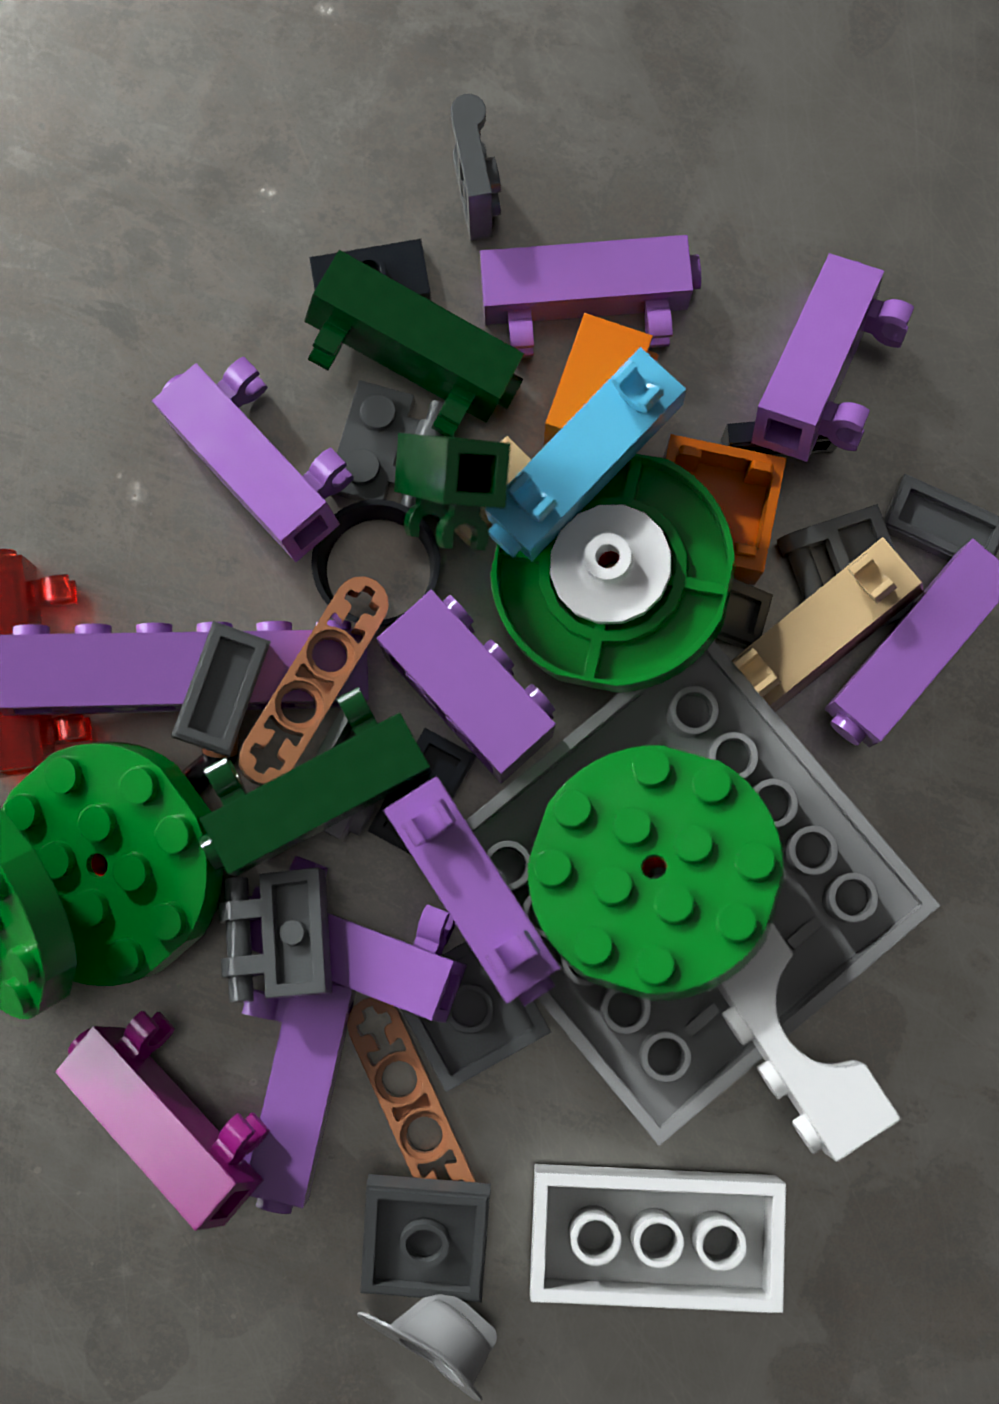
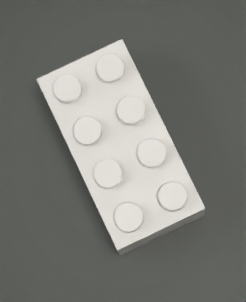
M535 1164L530 1264L531 1302L783 1313L786 1183L776 1175Z

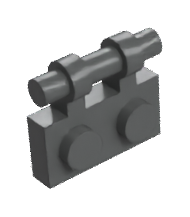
M359 380L337 454L347 464L345 468L353 475L354 479L347 487L334 495L355 501L369 499L386 500L389 487H395L398 433L444 436L431 428L444 402L431 400L426 419H415L411 417L415 403L414 395ZM403 494L400 504L411 508L415 505L416 497Z
M318 867L259 874L260 898L249 899L247 877L224 879L225 902L219 904V922L226 924L227 958L221 959L222 978L228 979L229 1002L254 1001L253 977L264 975L265 998L280 999L333 994L326 871ZM261 920L263 954L252 955L250 922Z

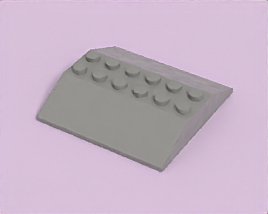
M715 641L697 661L673 678L653 687L619 693L466 820V823L560 967L559 970L549 975L556 986L538 998L539 1001L659 1146L763 1057L752 1040L742 1045L730 1029L722 1015L730 1006L717 986L709 992L705 991L687 998L669 1001H649L589 982L571 968L553 947L534 912L528 884V861L548 803L572 776L592 762L611 753L639 746L662 745L724 763L743 777L759 794L774 820L783 855L784 883L772 923L793 953L780 976L776 991L777 1016L786 1037L940 907V904L764 698L759 695L752 684ZM655 874L651 879L660 878L664 874Z

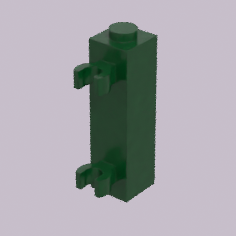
M341 250L337 252L312 294L304 322L320 331L312 346L314 348L308 360L329 371L343 344L439 396L445 402L431 428L446 437H453L466 412L487 423L497 404L508 409L523 381V378L514 374L524 355L523 352Z
M398 433L394 492L416 497L415 505L405 515L404 529L406 534L411 537H419L421 519L428 514H432L437 520L436 539L439 547L452 549L455 529L462 524H467L472 533L470 540L471 549L484 551L489 541V530L485 521L480 517L481 507L506 508L511 443ZM445 504L449 505L448 510L445 508Z
M357 687L336 698L356 736L247 793L232 761H228L226 757L204 768L208 780L223 804L219 809L200 818L206 834L198 839L212 867L215 870L225 867L228 875L237 877L432 773L402 714L399 712L377 723L362 692Z

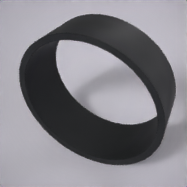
M369 499L350 504L334 514L340 525L313 547L311 559L312 574L316 588L327 605H329L334 597L328 583L327 563L330 552L341 535L351 527L370 520H388L404 526L405 515L410 508L390 500ZM422 518L419 525L420 532L418 538L424 545L430 562V578L424 593L425 595L431 589L434 590L438 581L440 552L431 528ZM348 613L345 619L357 623L359 617ZM404 613L384 619L379 627L391 626Z

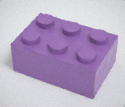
M431 589L377 637L384 657L467 748L477 755L478 760L502 784L553 737L556 723L552 720L554 718L552 713L556 709L532 683L526 689L520 686L512 677L514 673L511 669L515 666L514 663L493 640L490 639L483 645L473 635L475 631L471 624L474 621L456 599L449 595L442 601Z

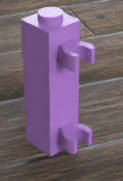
M688 235L480 251L485 325L508 324L510 346L523 352L522 358L534 357L532 322L583 318L584 313L596 317L644 313L645 333L653 335L650 348L670 346V337L673 336L671 311L688 310L693 290L701 289L700 257L698 254L690 255Z
M828 254L758 405L751 443L806 462L819 435L827 437L830 442L841 449L857 451L865 431L863 427L870 410L857 403L844 402L837 404L834 403V400L864 332L872 334L876 340L886 346L901 348L909 328L907 324L914 310V306L902 300L890 299L884 302L877 300L884 270L858 261Z
M244 356L230 365L223 379L217 384L195 363L185 373L170 379L162 392L152 402L174 431L286 553L297 562L340 525L325 499L347 487L354 479L353 475L345 468L347 464L332 448H328L313 461L309 470L302 476L239 408L243 404H249L258 399L268 387L258 377L260 375L258 370Z
M973 538L953 556L824 708L825 711L834 717L830 724L839 735L856 746L863 742L869 748L885 738L999 603V559Z
M434 777L384 809L389 820L505 1002L508 1003L518 996L523 1006H526L555 987L556 985L549 975L559 970L560 967L438 777Z
M295 856L289 870L319 867L324 869L327 875L328 867ZM255 886L253 894L249 896V899L260 898V887ZM426 904L419 920L414 944L328 913L332 982L429 1020L446 1023L467 967L465 964L441 956L444 946L448 942L455 926V922L449 912ZM256 920L250 922L251 946L253 951L263 954L262 921Z
M332 982L333 994L280 999L265 998V991L254 989V1001L244 1002L242 1014L282 1022L260 1120L270 1131L265 1139L244 1157L263 1179L250 1196L257 1198L256 1207L265 1211L291 1214L293 1206L303 1208L310 1197L347 1033L348 1016L352 1010L356 993L355 990Z

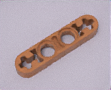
M366 576L354 577L345 581L340 586L261 713L239 753V767L243 776L251 783L262 786L294 768L386 616L389 608L388 596L384 587L376 580ZM361 592H365L372 597L369 607L376 613L374 616L364 613L359 618L351 631L353 634L362 636L361 642L357 643L345 630L329 626L327 623L330 618H333L341 626L351 610V604L344 598L347 595L357 598ZM323 640L338 642L346 652L345 665L342 669L335 672L321 670L313 660L312 651L314 646ZM293 690L307 692L315 702V714L305 723L289 721L281 710L282 698ZM271 719L283 732L300 736L301 740L297 746H294L286 738L276 756L283 763L280 771L270 767L266 770L265 774H261L254 769L257 759L250 753V750L254 746L259 749L267 747L276 732L275 730L264 728L267 720Z
M373 997L361 1000L349 1013L347 1022L349 1036L414 1178L440 1180L435 1167L427 1174H423L419 1164L436 1161L451 1149L456 1160L445 1161L444 1164L451 1180L459 1181L463 1179L465 1182H476L474 1173L401 1012L396 1006ZM373 1006L377 1014L388 1012L392 1022L384 1027V1033L389 1044L392 1045L398 1038H401L406 1047V1050L387 1054L377 1064L373 1063L369 1052L381 1050L376 1036L373 1033L363 1035L359 1029V1024L366 1020L364 1010ZM392 1062H406L416 1071L417 1084L415 1089L408 1095H393L384 1086L383 1072ZM430 1117L440 1125L443 1134L442 1140L433 1150L420 1151L409 1142L407 1135L408 1127L415 1119Z

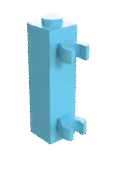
M640 347L507 485L506 508H485L488 521L493 524L489 529V536L510 556L514 557L521 551L533 561L684 405L686 388Z

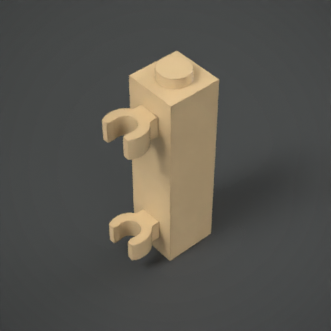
M882 537L736 656L732 662L752 684L759 695L776 712L924 592L922 581Z

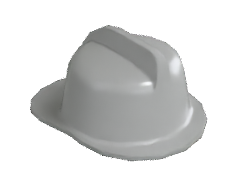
M441 1294L424 1297L390 1325L376 1317L358 1311V1317L365 1323L426 1359L460 1390L474 1400L481 1402L482 1396L473 1384L489 1353L496 1344L498 1335L496 1330L466 1302L455 1296Z

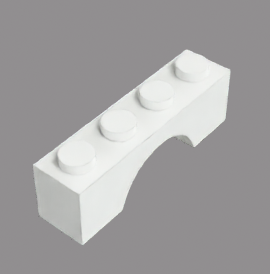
M771 923L766 942L758 953L738 973L717 986L730 1006L722 1015L740 1043L745 1045L752 1040L765 1062L757 1066V1069L775 1097L780 1099L787 1094L800 1116L794 1119L792 1123L809 1150L815 1154L822 1149L827 1156L837 1162L901 1118L864 1063L855 1060L836 1063L816 1062L804 1056L790 1043L778 1020L776 991L780 976L793 953L774 924Z

